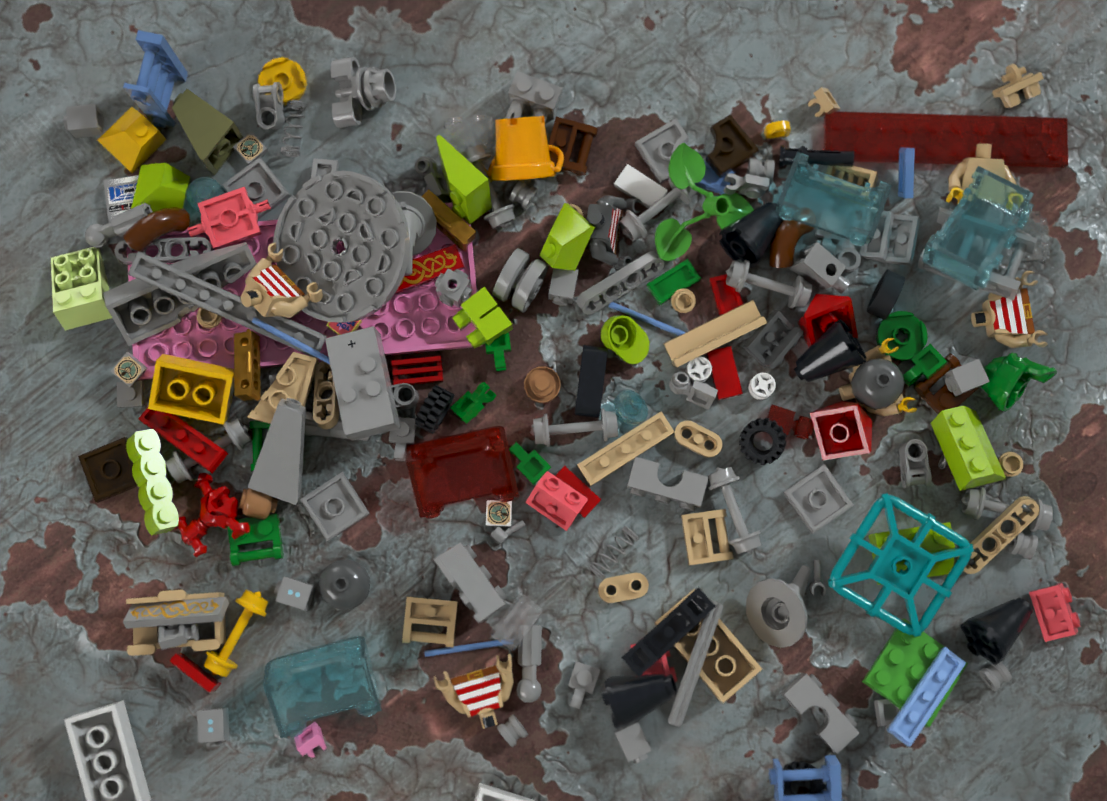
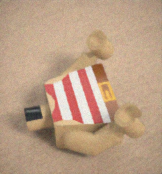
M271 243L268 246V256L265 259L262 258L248 274L245 280L246 287L241 294V302L245 307L253 306L264 317L281 316L291 318L307 307L308 302H320L323 296L322 289L318 290L317 283L312 282L307 286V294L305 295L276 264L271 265L272 262H279L283 258V249L278 253H273L276 249V243Z
M1026 271L1022 274L1021 279L1019 277L1015 278L1021 281L1014 300L989 293L988 300L982 303L983 311L973 312L971 315L973 327L986 326L988 337L995 338L997 342L1010 348L1029 347L1032 344L1042 348L1047 346V342L1037 341L1039 336L1048 334L1042 330L1035 332L1028 290L1023 288V285L1035 286L1038 283V280L1031 283L1027 282V276L1035 272Z
M508 654L506 662L500 661L499 655H497L496 665L453 677L451 681L448 672L444 671L445 679L443 681H438L436 676H434L436 688L441 690L447 702L460 714H467L468 717L479 714L483 729L495 726L498 723L494 709L504 706L503 702L509 699L514 683L511 654Z

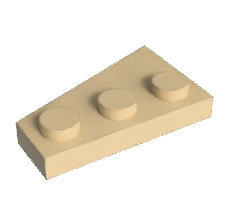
M293 352L276 375V379L270 388L262 395L258 405L247 417L271 424L281 399L292 398L299 401L301 406L305 407L319 360L315 357Z

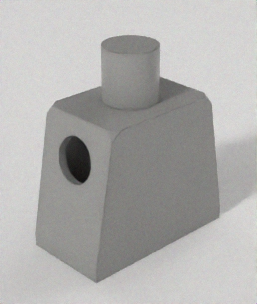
M818 242L803 248L794 260V265L789 267L790 270L803 277V279L819 290L833 287L842 294L850 284V281L841 275L845 270V265Z

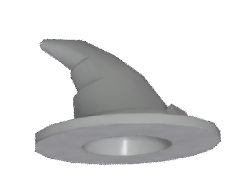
M396 191L391 194L399 203L409 230L410 253L404 275L409 276L412 274L413 255L424 251L431 244L436 234V217L432 207L423 197L412 192Z
M802 565L795 578L789 584L782 580L770 578L759 581L750 589L746 599V614L752 629L767 644L783 648L794 645L803 637L807 628V611L803 597L811 571L809 567Z

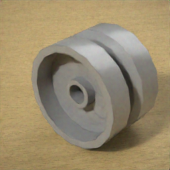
M517 248L502 269L494 286L492 296L505 302L513 295L511 300L512 307L523 313L539 292L549 264L536 259L528 266L530 261L529 254Z

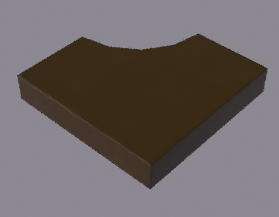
M730 114L711 126L710 131L714 137L715 146L713 151L706 156L705 160L717 176L721 178L747 162L749 158L758 155L760 150Z

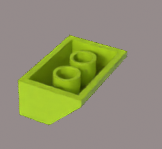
M966 406L942 410L930 423L959 491L1001 481L1006 478L975 410Z
M951 522L942 523L943 525L952 529ZM920 527L900 529L898 533L912 541ZM930 529L920 547L932 554L955 548V544ZM887 531L868 535L869 541L881 549L890 533ZM872 552V558L874 560L876 554ZM954 557L936 562L927 577L949 574L954 566ZM905 559L896 563L897 572L901 569H907Z

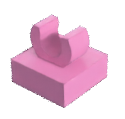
M313 722L294 735L296 748L302 756L307 753L309 757L314 758L313 749L317 746H320L323 750L326 749L321 728L316 722Z

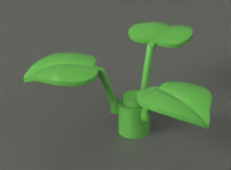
M681 143L674 150L669 162V177L676 188L685 189L690 185L692 190L705 195L706 199L702 205L705 213L685 221L681 225L676 219L663 220L655 231V244L658 256L663 261H671L682 256L691 244V233L684 229L690 224L710 218V216H717V223L723 229L754 211L748 201L738 193H724L720 196H714L712 192H707L697 187L694 183H698L703 179L706 166L701 155L687 146L686 143Z

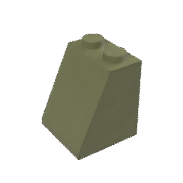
M186 89L184 93L179 94L175 98L172 109L197 155L210 173L215 176L234 152L233 146L244 137L231 119Z

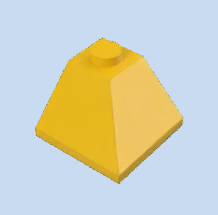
M131 107L97 141L133 173L166 141V138L148 119Z

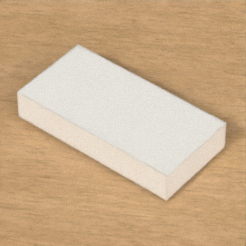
M628 164L614 183V187L633 199H640L641 204L647 208L654 205L668 192L667 189Z

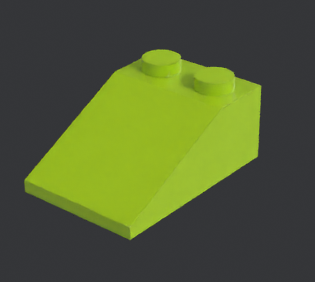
M439 134L436 137L440 165L453 205L452 210L460 218L471 224L492 208L489 179Z

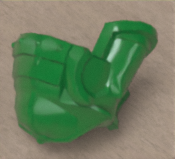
M1012 352L1008 356L994 358L988 365L983 367L990 382L981 387L998 410L1006 412L1021 398L1030 379L1045 383L1057 374V370L1030 361L1026 357L1021 358L1017 353Z

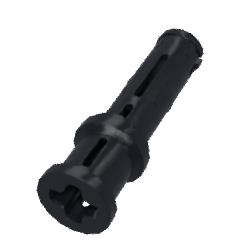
M780 145L779 167L784 165H799L800 168H804L806 165L853 167L854 151L807 150L805 146L785 148L784 145Z

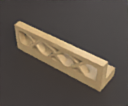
M751 300L663 343L673 365L679 367L767 322L765 317L760 315L754 300Z

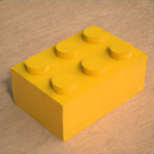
M162 354L156 360L148 409L224 424L229 417L234 392V369Z

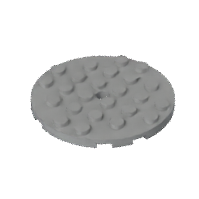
M332 171V173L322 176L318 175L302 185L303 188L295 196H291L282 209L274 232L273 243H276V249L273 253H278L283 249V258L277 262V266L305 295L307 294V286L312 282L317 283L318 290L322 289V300L317 303L308 302V306L302 310L303 312L327 322L347 323L358 321L380 310L393 297L403 280L410 253L407 221L395 197L375 179L351 171ZM342 240L346 250L339 254L336 246Z

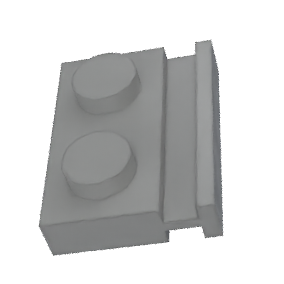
M199 623L159 626L158 643L161 650L185 644L188 639L194 638L195 641L199 640Z

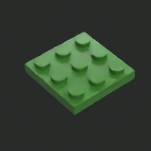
M904 618V619H901V620H903L904 622H906V623H908V624L910 623V622H909L908 620H906L905 618ZM895 628L862 682L901 709L944 646L925 632H922L921 636L913 637V635L905 634ZM967 662L961 670V672L959 673V675L957 676V678L955 679V681L953 682V684L951 685V687L949 688V690L947 691V693L945 694V696L943 697V699L941 700V702L939 703V705L937 706V708L935 709V711L932 713V715L924 725V727L927 728L931 726L932 722L934 721L938 712L942 708L943 704L945 703L946 699L948 698L958 679L960 678L966 666L968 665Z

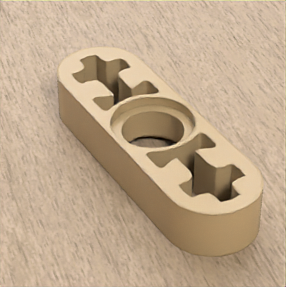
M321 361L315 371L313 419L320 428L327 430L333 428L339 420V405L332 371L328 372L331 366ZM327 372H328V380H329L330 382L327 381V378H326V376L324 375V374H326ZM325 390H333L330 398L321 399V395Z

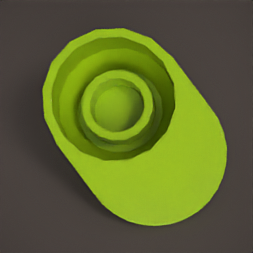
M615 315L603 324L600 336L605 347L614 351L624 362L629 364H638L646 358L649 351L648 336L632 318Z

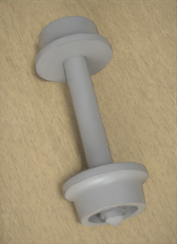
M482 144L474 147L468 145L467 150L461 154L489 179L482 162L489 159L491 153H487ZM489 179L493 212L486 215L484 220L490 223L492 229L498 227L507 228L508 223L516 219L513 213L514 205L511 204L502 208Z
M669 178L668 181L673 190L638 217L630 210L625 212V217L619 221L623 235H627L632 241H636L640 237H647L648 233L644 227L647 221L678 197L685 204H689L697 191L692 190L690 185L685 189H678Z
M734 260L730 268L726 270V285L734 287L736 292L742 290L745 282L789 295V308H794V306L804 308L812 297V284L804 281L801 276L795 279L792 286L748 273L750 265L748 260L744 262Z
M604 408L601 409L600 421L548 425L547 414H544L541 418L533 419L534 428L531 429L530 433L535 436L536 445L544 444L547 447H550L549 435L602 430L603 441L607 442L609 438L618 437V427L622 423L617 420L616 411H605Z
M238 418L231 422L225 421L223 425L228 434L214 441V443L224 448L234 442L236 447L242 451L244 445L252 440L248 433L249 426L243 425ZM178 451L173 452V457L165 462L169 470L168 475L172 476L178 483L188 479L190 481L194 480V475L190 468L196 465L197 462L190 457L184 459Z
M717 467L715 473L707 476L710 483L708 490L721 488L739 538L728 543L735 548L737 554L746 551V553L752 555L753 548L762 545L759 537L761 531L748 533L730 484L740 480V476L735 475L732 467L726 469Z
M984 487L966 489L961 499L962 512L971 515L974 520H978L981 517L983 509L1003 513L1010 506L986 500V490ZM1035 499L1034 501L1039 505V514L1028 525V530L1030 532H1036V530L1047 531L1053 520V508L1051 505L1044 504L1041 499ZM1022 508L1023 512L1027 514L1031 512V509Z

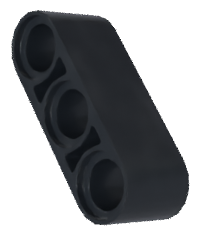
M583 345L575 415L599 418L608 354L607 347Z

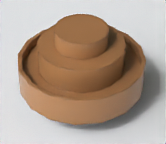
M546 366L536 367L527 374L524 381V389L532 401L548 403L553 401L559 394L560 378L551 368Z

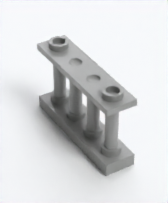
M941 207L936 222L942 224L941 230L933 249L930 251L923 249L918 268L1014 300L1021 281L1016 280L1014 277L1024 252L1032 254L1038 239L1025 232L1018 233L960 214L957 210ZM952 228L966 232L958 255L954 259L942 255ZM976 236L991 240L982 263L978 267L966 263ZM1000 244L1015 248L1004 275L991 272L990 270Z

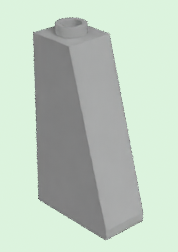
M292 398L280 400L247 487L294 505L299 500L302 488L306 407L301 406L299 401Z

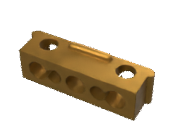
M428 190L421 197L432 207L436 217V227L462 251H466L467 246L475 239L476 231L434 193Z
M247 329L246 332L234 334V395L243 401L252 399L259 401L261 398L260 336Z

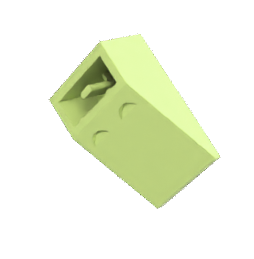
M90 247L52 257L53 313L64 330L111 319L112 316L105 305L103 295L104 292L110 289L100 248Z

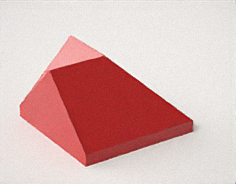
M815 294L804 316L798 321L799 327L804 331L803 336L808 347L839 319H842L851 330L849 331L854 338H858L852 299L850 297Z
M841 401L810 413L822 460L871 452L872 420L858 403Z

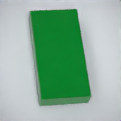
M686 259L649 282L646 286L658 305L661 306L671 299L676 290L688 289L699 282L701 277L689 259Z

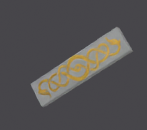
M227 597L132 604L123 623L127 629L222 621L229 602Z

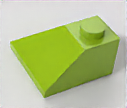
M564 203L539 256L552 268L575 271L595 227L568 203Z

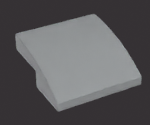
M868 210L860 257L884 263L912 266L921 219L919 216L894 215L892 211Z

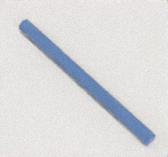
M614 302L608 306L679 336L686 333Z
M256 317L253 318L251 323L330 365L328 356Z
M513 638L459 645L453 648L425 650L424 652L425 657L511 645L513 644Z

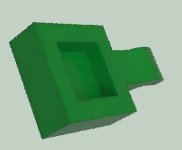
M509 332L496 338L490 345L485 343L487 355L494 354L497 372L506 371L504 352H511Z
M929 344L911 359L914 367L903 375L904 382L910 387L922 375L928 380L947 365V361Z
M482 382L472 394L467 391L450 408L467 424L484 408L482 403L493 401L497 395L492 390L485 394L490 387L485 382Z
M517 442L509 449L520 461L516 468L532 485L551 468L535 450L528 454Z

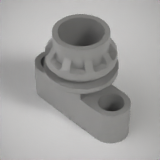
M355 57L337 59L331 62V78L340 83V90L335 92L336 97L340 98V102L332 103V116L337 128L360 125L362 121L361 104L366 110L381 108L386 102L395 99L396 85L389 69L380 70L374 66L360 68Z

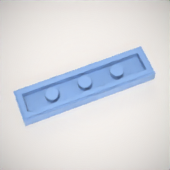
M943 647L887 731L907 747L911 746L966 662L947 647Z

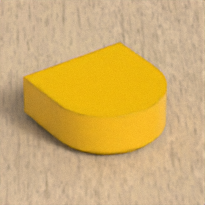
M784 120L769 123L764 129V135L767 139L786 137L791 132L790 122Z

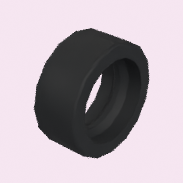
M887 269L872 294L867 312L885 320L891 313L902 291L905 277Z

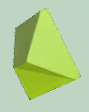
M168 163L141 165L131 209L144 203L150 205L153 212L163 208L177 207L183 209L190 176Z

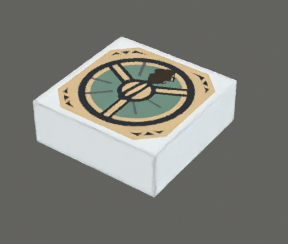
M487 500L486 526L511 527L512 501Z

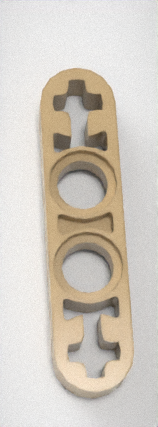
M1027 496L1016 499L970 543L973 544L974 549L978 548L985 556L981 558L974 550L971 559L974 558L975 564L973 566L970 564L966 565L963 571L967 574H975L989 563L1038 516L1039 505L1037 502ZM1023 504L1030 505L1031 512L1028 514L1023 512L1021 506ZM1013 513H1015L1022 520L1020 523L1014 516H1012ZM1005 520H1012L1014 522L1013 530L1008 533L1002 532L1001 524ZM986 538L995 539V546L991 550H984L982 542Z

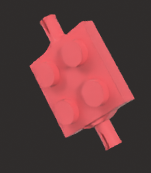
M241 187L197 203L201 212V223L187 229L191 237L206 233L214 250L225 248L261 235L257 214L271 209L268 199L253 204L249 199L246 188Z

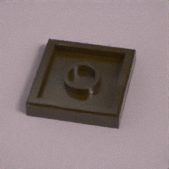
M127 437L78 456L94 500L97 503L138 487L132 473L134 463L127 454Z

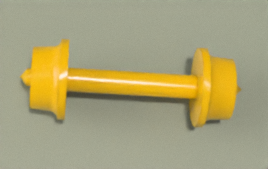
M245 590L240 598H236L235 602L245 608L220 653L207 650V659L204 666L212 672L213 676L228 677L232 669H237L238 665L228 659L253 613L264 617L267 615L265 610L269 601L261 597L260 591L254 593Z

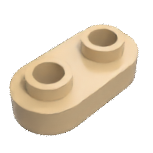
M683 421L675 428L674 437L677 443L703 457H715L722 449V440L716 433L692 421ZM682 431H690L691 437L688 439L684 438ZM705 442H712L713 449L707 450L704 446Z
M640 573L606 578L600 583L598 593L600 598L607 603L631 600L644 596L648 591L649 583L647 578ZM637 580L640 582L641 587L639 590L632 589L631 584L633 581ZM609 585H613L616 588L614 595H609L606 592V588Z

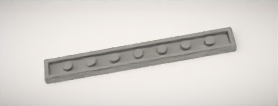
M139 251L128 272V275L312 357L315 356L251 323L253 318L256 317L319 352L327 337L286 317H264L253 306L245 307L241 302V297Z

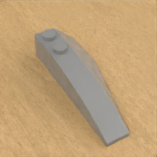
M247 242L196 255L170 264V266L219 288H223L228 283L232 284L257 263ZM137 278L103 293L105 305L128 346L175 326L182 321L181 318L199 308V306Z

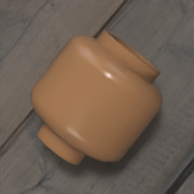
M250 488L243 489L239 508L242 509L243 514L247 517L265 520L270 512L275 513L278 499Z

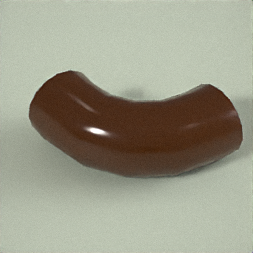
M163 208L138 220L126 231L123 238L132 249L143 252L159 237L170 232L180 233L187 230L190 224V216L182 208Z
M798 210L786 217L779 225L770 245L769 265L771 267L787 268L794 265V252L797 242L804 234L810 233L815 228V217L810 210Z

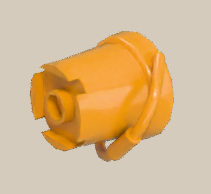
M544 116L495 119L496 151L487 175L492 177L493 181L554 177L556 173L561 171L564 153L560 148L548 145ZM549 151L558 155L556 166L550 159Z

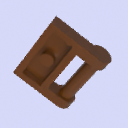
M560 117L555 118L548 145L556 146L564 153L562 170L570 171L580 176L586 175V162L593 138L596 137L598 131L596 127ZM578 132L583 134L584 137L577 162L575 163L570 161V157ZM549 151L550 159L556 166L558 155Z
M951 353L944 358L947 361V365L930 379H925L923 382L919 381L914 386L915 391L937 414L942 410L959 407L978 389L975 388L955 397L954 393L948 390L945 383L934 395L930 392L929 389L950 369L962 366L957 357Z

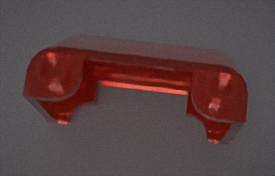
M493 426L413 444L406 449L407 468L420 518H436L444 510V505L488 495H493L500 502H509L514 497L519 496L506 433L502 426Z

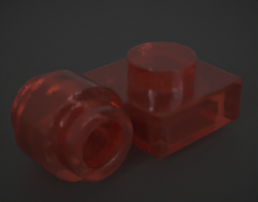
M773 404L770 406L767 418L778 422L777 424L783 427L786 437L789 435L790 429L795 431L794 436L800 439L808 440L809 436H812L814 425L811 418L799 416V419L794 421L796 412Z

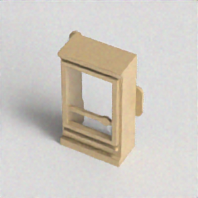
M184 590L161 591L158 597L126 599V604L224 597V593L187 595ZM225 614L222 621L214 622L215 638L199 639L196 641L187 640V643L177 647L192 646L194 651L219 649L220 645L226 642ZM158 626L133 628V645L128 646L127 653L130 656L154 654L156 649H161L158 643Z

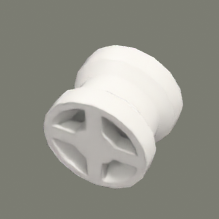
M699 356L688 363L685 372L689 375L692 383L695 380L703 383L711 375L712 365L708 359Z
M768 373L756 374L749 383V393L757 400L767 399L776 388L775 379Z

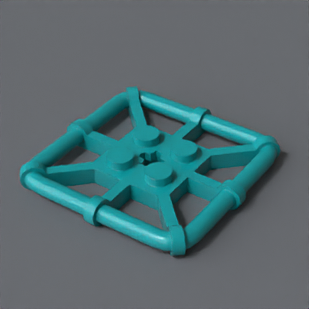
M888 493L881 494L880 498L870 508L856 533L852 532L849 537L851 541L832 569L828 584L839 595L866 610L869 616H876L899 631L913 635V637H918L929 626L946 597L950 598L952 594L951 589L968 564L972 552H974L973 544H969V541L963 536L935 520L936 517L932 514L923 513L899 497L889 495ZM893 507L921 523L912 541L898 533ZM884 508L890 534L881 549L864 540ZM931 529L955 543L958 547L931 554L921 548L920 545ZM860 545L876 554L867 570L841 576ZM959 556L942 585L927 578L936 562ZM905 559L907 569H901L897 572L896 563ZM870 578L883 585L872 602L844 586ZM922 583L936 590L937 593L918 621L913 598ZM891 591L904 597L910 621L909 624L881 608Z

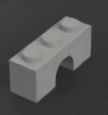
M638 457L634 458L626 487L631 489V494L645 497L646 494L656 496L655 501L669 504L671 500L680 503V508L694 511V507H701L709 477L684 470L680 482L676 486L668 487L663 485L658 479L657 472L660 463Z
M801 673L780 694L799 714L804 713L812 706L821 708L824 713V722L815 733L833 753L838 754L859 734L855 728L858 724L848 713L843 715L837 708L840 705L830 693L827 696L820 689L822 686L821 682L813 674L808 676L806 673Z

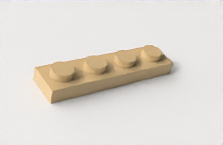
M659 412L577 464V467L591 487L632 461L635 457L668 438L675 431L663 413Z

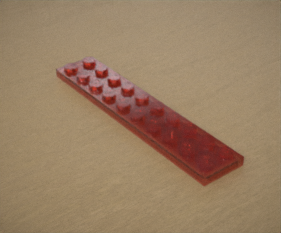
M834 111L830 114L825 112L824 150L854 151V162L899 163V149L909 147L915 148L914 163L957 165L963 159L976 158L977 144H991V159H1003L1004 164L1007 166L1065 168L1068 165L1067 118Z

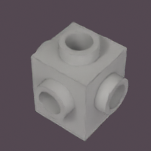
M447 269L445 274L441 273L435 282L439 300L450 307L455 305L460 308L461 304L469 299L472 293L471 283L468 279L469 276L458 269H455V271ZM452 282L457 284V287L454 289L449 288Z

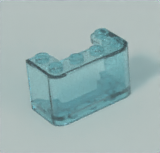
M980 166L977 167L971 177L973 182L968 188L966 187L962 199L941 230L937 231L935 235L932 234L926 243L922 260L928 266L975 291L980 287L983 289L986 287L991 278V272L994 268L997 269L1004 258V255H1002L1005 248L1010 250L1017 238L1014 234L1018 228L1024 229L1030 218L1029 214L1034 207L1031 204L1034 193Z

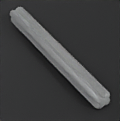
M712 601L716 607L703 619L668 718V723L680 727L684 720L723 609V605L716 601Z

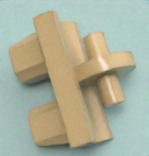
M1015 64L1007 66L1006 75L1002 76L1001 79L1004 83L1008 81L1010 83L993 90L994 98L1000 97L1005 108H1011L1021 103L1017 93L1021 89L1025 99L1041 94L1038 81L1044 79L1042 73H1029L1022 77L1027 72L1024 66L1018 68Z

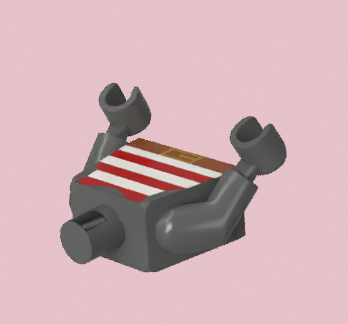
M606 195L601 197L596 204H589L587 221L595 228L587 245L593 258L610 266L614 264L615 270L618 271L626 266L625 263L632 262L630 256L620 258L616 256L620 230L619 221L622 217L621 210H624V212L630 210L633 213H640V211L634 209V203H641V200H624V198Z

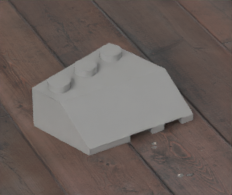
M460 542L436 557L434 561L451 585L458 589V594L465 605L474 611V618L477 622L483 623L507 605L504 602L507 596L499 585L495 588L489 581L492 575L484 565L479 567L474 561L477 555L468 544L464 547Z

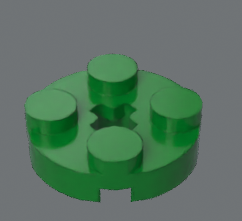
M893 312L880 322L876 331L877 345L882 346V342L885 339L894 338V340L888 342L887 346L890 350L899 347V349L894 353H885V356L890 355V358L895 361L911 360L925 347L928 338L925 324L919 321L911 312ZM899 330H902L903 334L908 335V338L904 339L903 342L896 339L895 335L898 334Z

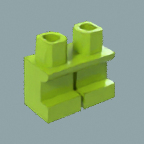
M485 287L462 303V309L453 317V321L460 330L470 323L476 328V330L466 336L474 349L484 343L490 345L496 338L513 330L512 323L501 308L498 307V304Z

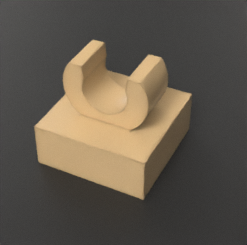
M822 87L813 93L817 99H812L808 103L809 107H813L816 104L820 105V111L815 114V117L818 118L826 113L834 114L841 109L830 91Z

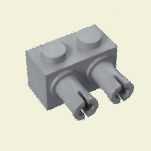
M517 71L508 92L511 105L504 119L520 118L524 109L533 112L532 117L544 116L545 121L547 117L554 120L562 100V87Z

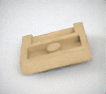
M726 509L681 515L689 566L734 559L733 552H730L725 523V517H727ZM708 519H715L720 549L718 554H713Z
M407 597L402 643L410 644L411 641L446 644V647L453 648L458 602ZM415 623L447 626V634L412 631V625Z

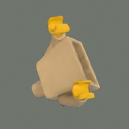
M977 144L976 158L963 159L948 177L949 194L946 197V202L948 203L951 202L953 197L957 199V205H960L963 199L1000 201L1006 200L1008 196L1010 197L1008 206L1013 208L1015 200L1019 201L1022 207L1026 196L1023 192L1019 191L1008 166L1004 164V160L991 159V144Z
M894 338L885 339L882 342V346L878 345L865 352L866 360L882 358L891 361L890 355L885 356V353L898 351L899 347L890 350L887 346L888 342L894 340ZM860 365L853 367V372L849 374L850 383L852 381L856 369ZM851 384L839 387L840 396L843 401L855 398L852 393ZM902 394L892 405L877 410L871 409V407H867L864 404L862 405L856 399V402L862 408L880 416L900 414L903 411L909 413L917 411V408H907V403L916 399L912 397L903 398Z

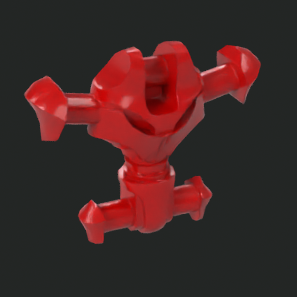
M200 473L194 485L195 488L201 489L204 495L200 499L201 517L196 520L193 519L189 525L186 523L185 516L179 517L178 526L174 528L180 530L182 541L192 546L195 550L193 553L195 557L207 553V546L203 545L200 539L207 534L210 527L218 526L224 529L229 527L233 530L232 537L234 540L250 533L248 523H239L235 520L238 509L237 499L229 497L230 490L226 486L212 490L210 484L213 482V478L207 473Z

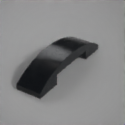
M698 587L621 658L640 677L716 607L715 604Z

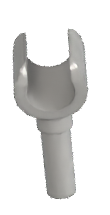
M522 520L508 528L505 532L498 526L491 533L490 537L495 543L501 544L512 533L524 527L525 523Z
M814 560V581L809 585V591L813 596L814 588L818 585L821 586V595L824 596L826 594V587L821 583L820 560Z

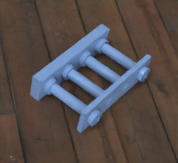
M138 30L136 41L145 53L137 84L124 83L123 88L154 126L165 128L166 125L174 127L175 121L167 112L174 83L177 80L186 82L188 72L163 35Z
M835 755L825 756V765L814 769L782 770L779 760L773 759V768L769 769L770 784L774 785L775 801H842L841 764ZM812 779L826 781V790H823L822 793L784 796L783 781Z

